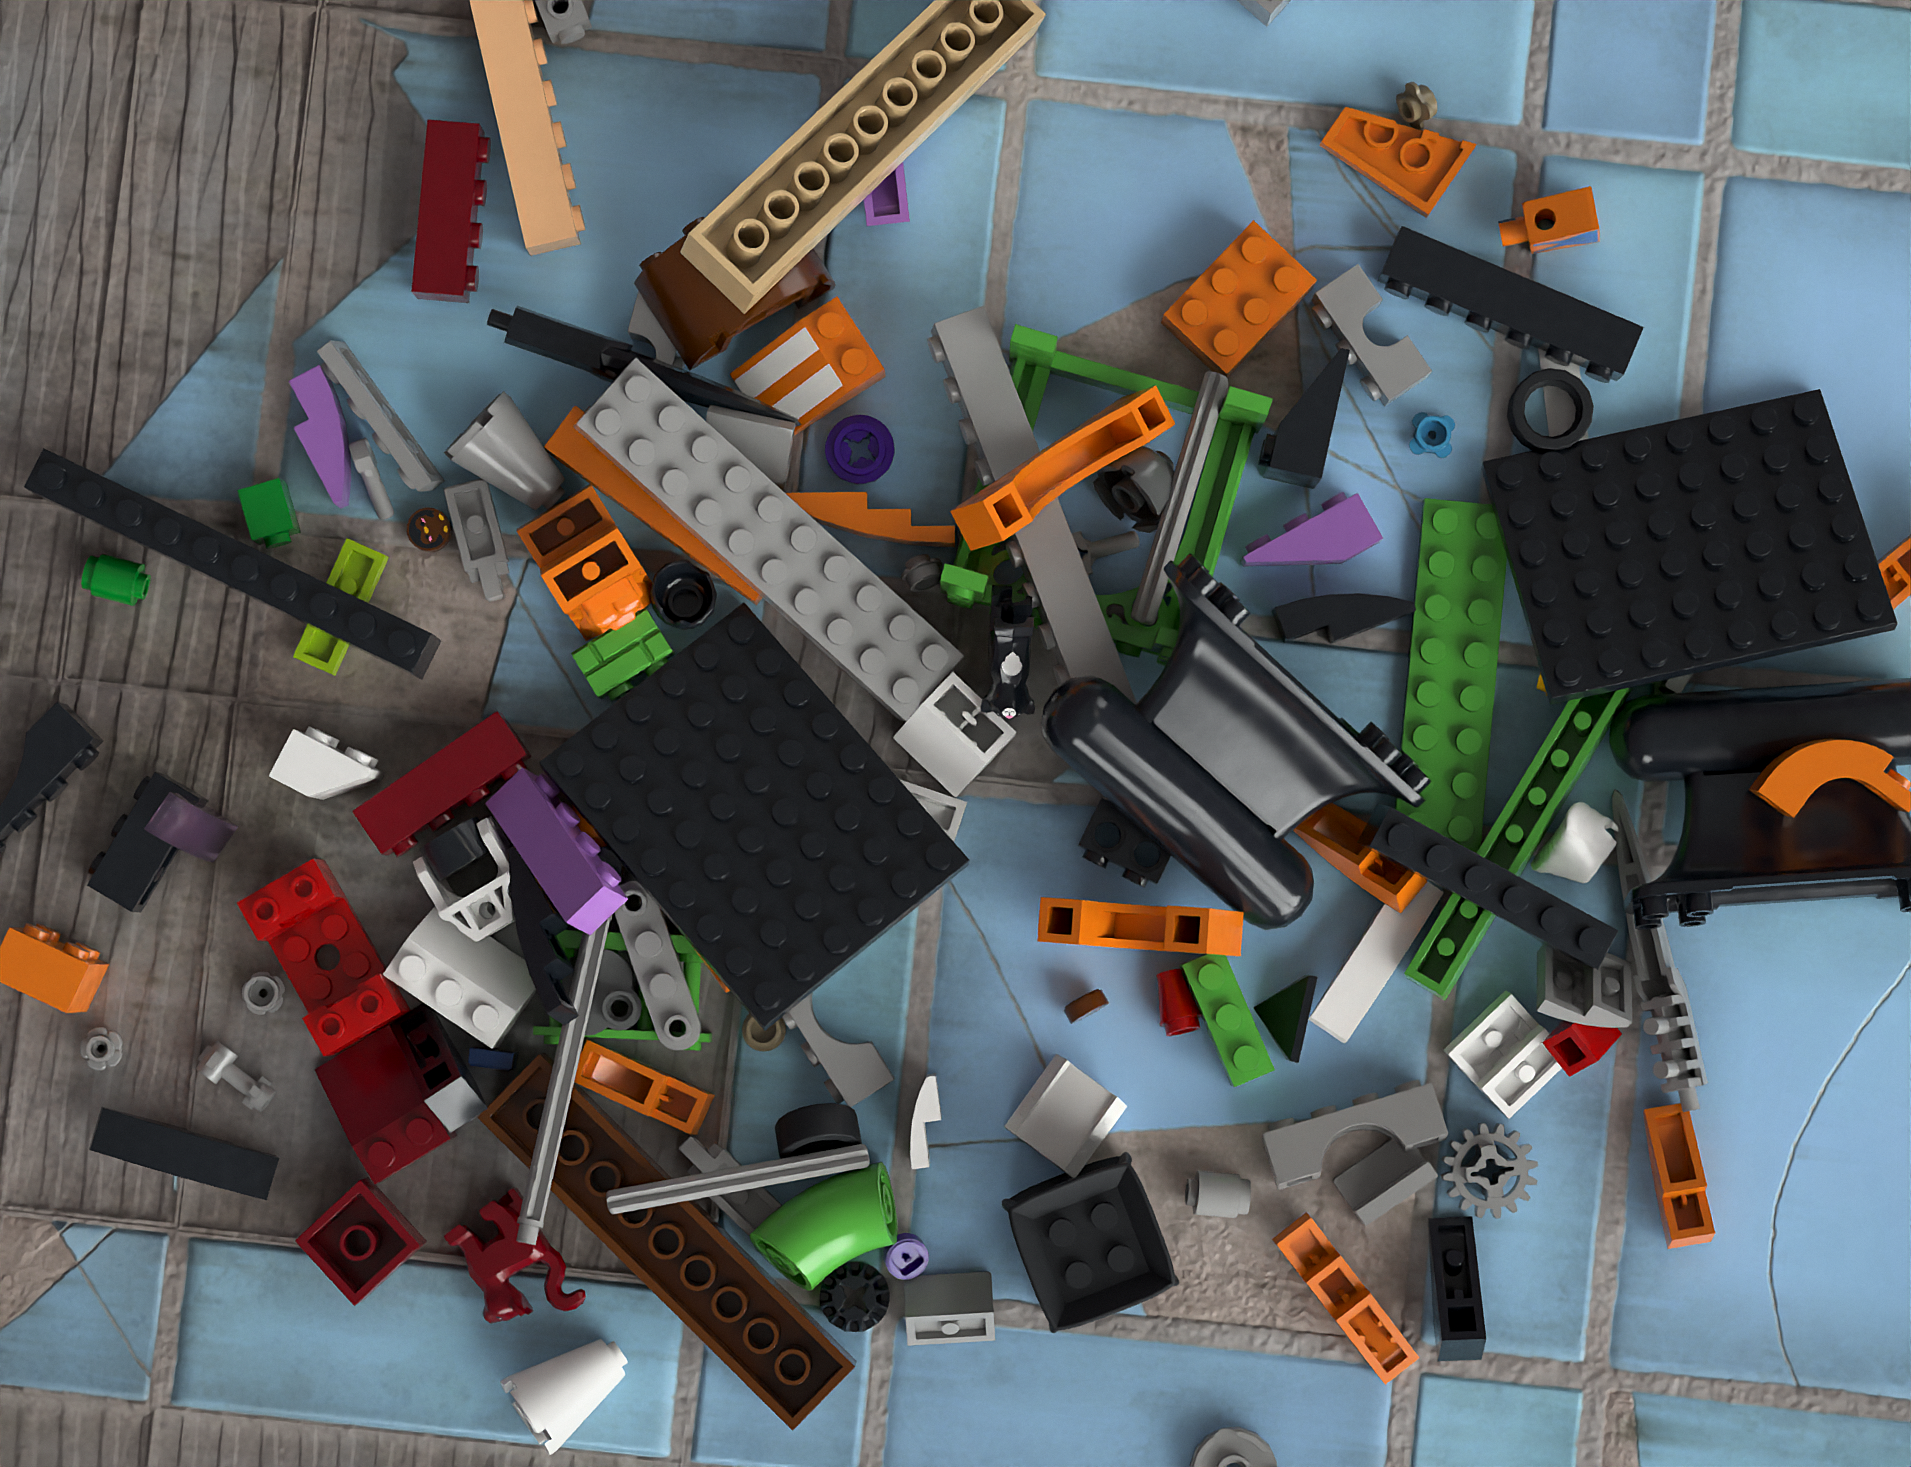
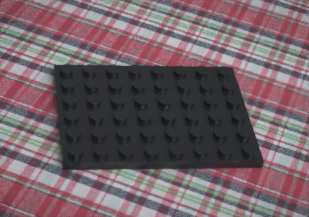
M1820 389L1580 440L1571 447L1557 451L1538 449L1482 462L1481 470L1550 705L1895 630L1898 624Z
M744 602L539 762L540 767L764 1031L960 873L970 862L968 857Z

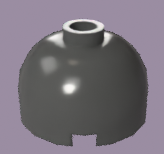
M1141 446L1094 472L1098 473V478L1093 482L1094 489L1103 504L1120 521L1124 518L1125 513L1130 519L1137 522L1132 527L1139 532L1151 533L1157 530L1162 512L1169 499L1175 472L1174 464L1165 453Z

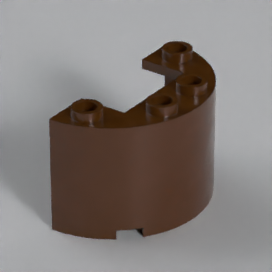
M700 217L683 228L684 237L664 252L654 253L640 263L639 266L642 272L634 284L690 371L724 352L732 337L786 306L795 303L799 309L833 290L836 283L815 250L809 251L744 314L680 253L688 233L705 218Z

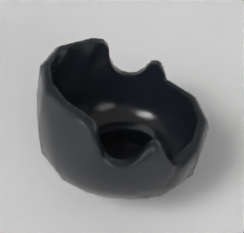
M682 559L666 563L654 575L650 598L653 610L664 623L677 629L687 630L702 626L713 614L717 592L708 572L692 565L689 560Z

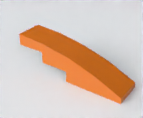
M867 492L786 493L816 522L865 538L905 545L955 548V526H912L911 509H868Z
M1307 1212L1272 1239L1385 1385L1420 1358Z

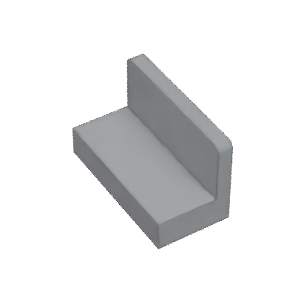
M1390 1139L1333 1179V1183L1359 1221L1367 1226L1437 1178L1438 1175L1417 1149L1403 1152Z
M990 1272L921 1275L904 1280L908 1346L995 1341L992 1276Z

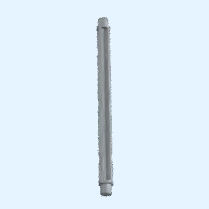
M612 915L591 935L585 932L582 934L569 992V998L579 1016L565 1026L562 1024L520 1215L517 1219V1223L520 1224L517 1242L536 1245L539 1228H543L544 1215Z

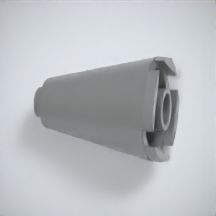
M504 391L471 422L469 427L444 452L451 461L534 510H537L541 505L547 510L550 509L565 493V490L560 486L565 480L564 476L512 398Z

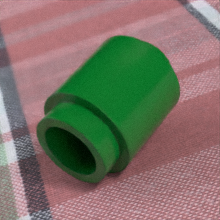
M101 554L100 557L91 555L85 564L81 585L83 589L90 590L92 596L134 606L138 599L144 600L147 596L151 576L145 573V565L142 563L107 554Z

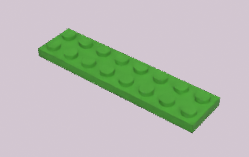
M1425 498L1422 505L1414 591L1416 611L1412 613L1400 748L1417 763L1418 768L1432 782L1420 793L1426 800L1420 807L1415 808L1395 797L1394 809L1477 853L1481 847L1507 555L1491 504Z

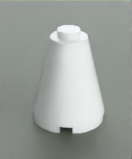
M599 1339L512 1374L500 1381V1384L505 1393L510 1391L515 1399V1402L512 1403L513 1407L538 1443L542 1444L548 1440L544 1444L545 1451L548 1455H551L562 1446L625 1376L622 1367L628 1362L614 1341L606 1345L602 1339Z

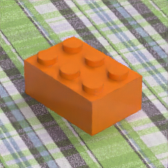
M1253 220L1163 314L1161 324L1212 372L1223 374L1228 378L1313 289L1317 279Z

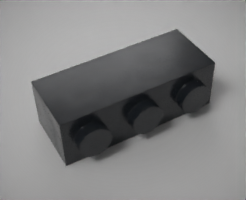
M154 772L151 778L146 776L141 781L133 796L137 800L129 816L124 813L118 819L111 832V836L115 839L106 853L101 851L95 857L88 870V874L92 875L87 886L131 912H142L208 802L206 798L169 776Z

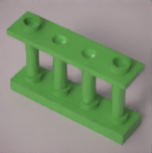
M564 930L556 935L569 961L570 957H574L575 948H580L583 931ZM608 932L604 949L613 951L618 954V950L627 951L622 934ZM670 935L676 953H680L679 961L683 962V973L699 1016L701 963L704 962L683 935ZM640 985L638 987V997L641 1001L642 1010L637 1021L636 1030H613L607 1027L595 1035H585L584 1037L659 1040ZM549 1015V1026H533V1035H544V1044L558 1045L562 1024ZM681 1020L680 1032L671 1031V1033L676 1037L683 1036L686 1032V1025ZM701 1032L698 1041L690 1048L684 1050L701 1051L702 1042H712V1033Z

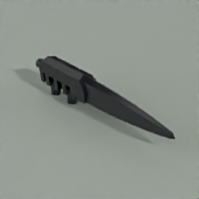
M516 306L513 315L492 309L489 314L487 325L507 332L504 343L585 370L604 381L612 383L629 363L637 358L683 401L707 408L710 405L789 421L796 423L795 427L801 425L797 418L751 396L690 371L632 351L633 345L520 306Z

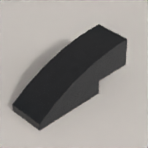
M1354 593L1329 594L1300 599L1277 606L1271 612L1283 643L1325 629L1330 644L1410 615L1416 611L1414 602L1389 596Z

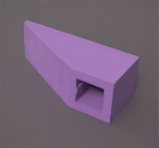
M1341 492L1322 503L1321 506L1324 512L1309 519L1306 513L1283 525L1286 531L1283 535L1271 541L1268 534L1245 546L1248 554L1243 556L1240 562L1243 567L1342 564L1378 544L1383 537L1359 494L1356 493L1347 498L1345 493Z

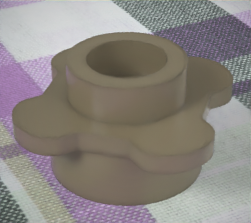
M1409 82L1405 85L1404 93L1396 96L1399 113L1406 122L1410 123L1412 128L1422 130L1424 128L1423 122L1431 119L1437 113L1436 98L1433 92L1425 85Z

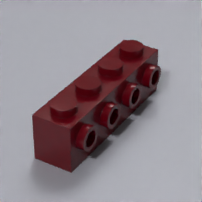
M427 119L411 290L417 299L469 303L470 292H477L479 267L473 265L474 249H481L483 240V224L477 223L478 206H485L487 196V181L481 180L482 163H489L491 153L490 137H485V132L479 123Z
M496 711L352 812L381 855L389 856L394 852L396 857H400L419 843L415 837L429 827L433 832L440 830L455 819L452 811L465 802L469 807L476 805L491 794L488 789L491 784L500 778L507 782L522 767L527 769L524 762L532 756L504 715Z

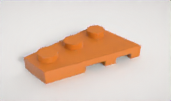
M1345 107L1319 146L1427 218L1477 144L1464 140L1460 142L1439 136V133L1426 129H1423V131L1397 124L1396 121Z

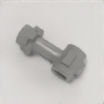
M216 1041L212 1047L208 1045L199 1056L198 1060L200 1063L195 1069L215 1084L222 1077L246 1095L242 1102L251 1110L255 1108L262 1112L277 1093L276 1090L270 1087L272 1083L263 1076L258 1081H255L235 1066L233 1062L238 1056L219 1041Z

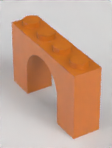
M1040 897L1037 942L1241 956L1244 912L1170 905L1162 907Z

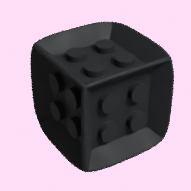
M1124 1152L1121 1156L1110 1157L1087 1164L1075 1178L1063 1173L1033 1185L1010 1199L1002 1200V1207L1009 1215L1018 1251L1040 1307L1049 1322L1051 1333H1056L1058 1330L1075 1328L1105 1318L1152 1299L1172 1286L1179 1285V1279L1174 1273L1164 1237L1145 1189L1131 1166L1132 1158L1128 1152Z

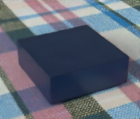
M472 1047L469 1051L468 1063H470V1066L511 1071L517 1068L519 1053Z

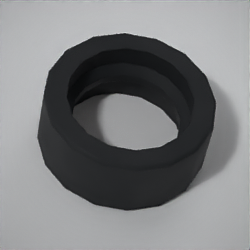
M1547 368L1533 372L1515 388L1508 402L1507 419L1511 432L1523 446L1532 451L1538 449L1557 451L1571 447L1585 435L1592 423L1594 405L1590 391L1580 378L1566 370ZM1545 386L1559 387L1566 391L1573 399L1576 409L1575 420L1571 427L1563 434L1553 437L1543 436L1535 432L1527 423L1524 413L1525 404L1530 394L1536 389Z
M824 1103L800 1107L779 1118L775 1125L780 1159L862 1144L856 1112L854 1109L842 1104Z

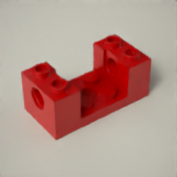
M313 858L237 902L257 940L268 941L303 1002L309 1014L302 1019L323 1056L336 1055L411 1011L396 983L383 975L387 969L325 860ZM327 944L335 946L340 952V962L332 970L322 968L317 960L319 950Z

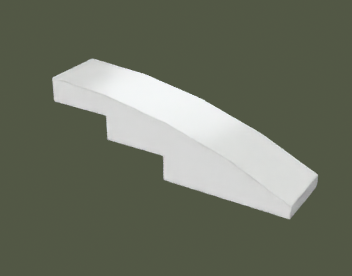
M1427 881L1425 886L1402 913L1397 912L1384 903L1372 918L1356 946L1349 952L1308 1020L1345 1044L1393 974L1444 892Z

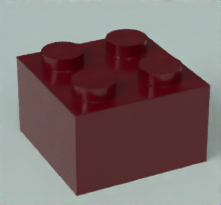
M367 1177L359 1180L304 1231L295 1242L346 1298L356 1306L388 1279L427 1240L385 1194L374 1185L373 1181Z

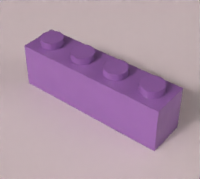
M522 767L486 802V805L564 921L591 935L628 900L618 885L621 882V877L608 863L602 862L597 855L601 851L599 845L592 837L579 829L577 824L580 822V818L571 807L559 800L557 794L560 790L553 781L544 773L537 776Z

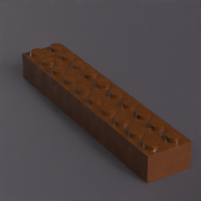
M546 1053L539 1054L488 1106V1109L477 1117L529 1169L554 1061ZM574 1082L550 1190L793 1431L855 1368L857 1361L694 1199L611 1214L606 1200V1193L609 1190L673 1178Z

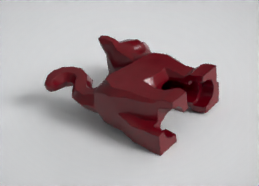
M517 1188L509 1190L498 1200L499 1202L492 1200L479 1210L481 1217L484 1220L493 1221L499 1230V1234L487 1243L483 1242L466 1225L462 1226L461 1224L443 1236L450 1246H460L463 1250L470 1277L484 1292L485 1306L482 1315L490 1324L509 1321L518 1315L522 1317L524 1314L529 1315L534 1312L525 1295L509 1282V1278L536 1262H542L548 1267L544 1290L547 1301L554 1308L563 1311L574 1310L583 1304L586 1298L585 1290L578 1289L568 1294L562 1291L561 1285L564 1280L566 1265L561 1254L550 1245L540 1228L536 1245L516 1241L520 1225L517 1223V1219L520 1215L524 1198Z

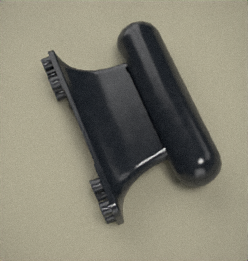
M1189 553L1179 565L1170 560L1163 568L1178 597L1180 627L1172 654L1151 688L1135 705L1117 687L1102 678L1092 675L1070 678L1053 690L1044 705L1041 722L1043 738L1053 752L1230 909L1244 912L1243 920L1264 930L1284 928L1303 915L1312 901L1314 887L1311 866L1305 857L1284 839L1289 833L1312 814L1328 804L1360 793L1391 795L1418 808L1426 801L1420 793L1432 781L1418 768L1417 763L1401 748L1398 750L1389 741L1390 739L1372 721L1360 733L1356 731L1345 719L1338 718L1240 627V624L1251 613L1239 602L1240 599L1222 582L1218 583L1209 574L1208 569Z
M1911 678L1645 695L1626 702L1618 709L1610 724L1609 746L1616 765L1632 779L1645 782L1684 780L1685 811L1682 833L1670 865L1656 880L1633 887L1624 899V911L1627 914L1634 915L1635 929L1649 930L1662 926L1661 919L1668 917L1669 913L1678 912L1679 926L1694 927L1705 924V916L1713 914L1714 910H1717L1718 907L1876 897V899L1899 898L1900 911L1911 912L1910 812L1896 810L1864 785L1851 778H1837L1822 784L1810 795L1794 818L1784 816L1749 790L1761 772L1775 758L1797 745L1814 740H1852L1882 749L1894 757L1884 770L1886 774L1890 769L1897 772L1896 766L1911 765Z

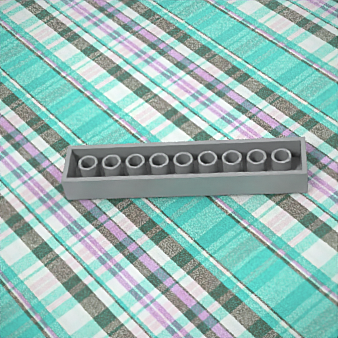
M637 358L629 363L574 424L573 427L898 720L907 721L964 657L959 650Z

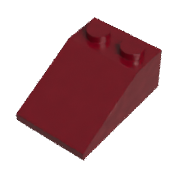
M390 1024L314 1069L352 1148L374 1185L385 1181L457 1137L456 1132L450 1133L424 1102Z

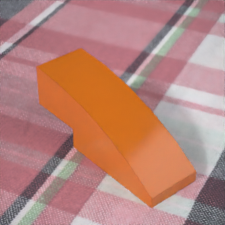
M1334 803L1328 804L1315 812L1293 830L1332 866L1399 913L1403 912L1427 883V879L1358 844L1357 841L1367 823Z
M591 1040L586 1041L580 1054L574 1081L598 1094L690 1135L698 1134L715 1096L688 1082Z
M1681 1103L1644 1109L1643 1115L1649 1157L1667 1249L1711 1242L1715 1235V1230L1705 1192L1707 1182L1690 1111L1683 1112Z

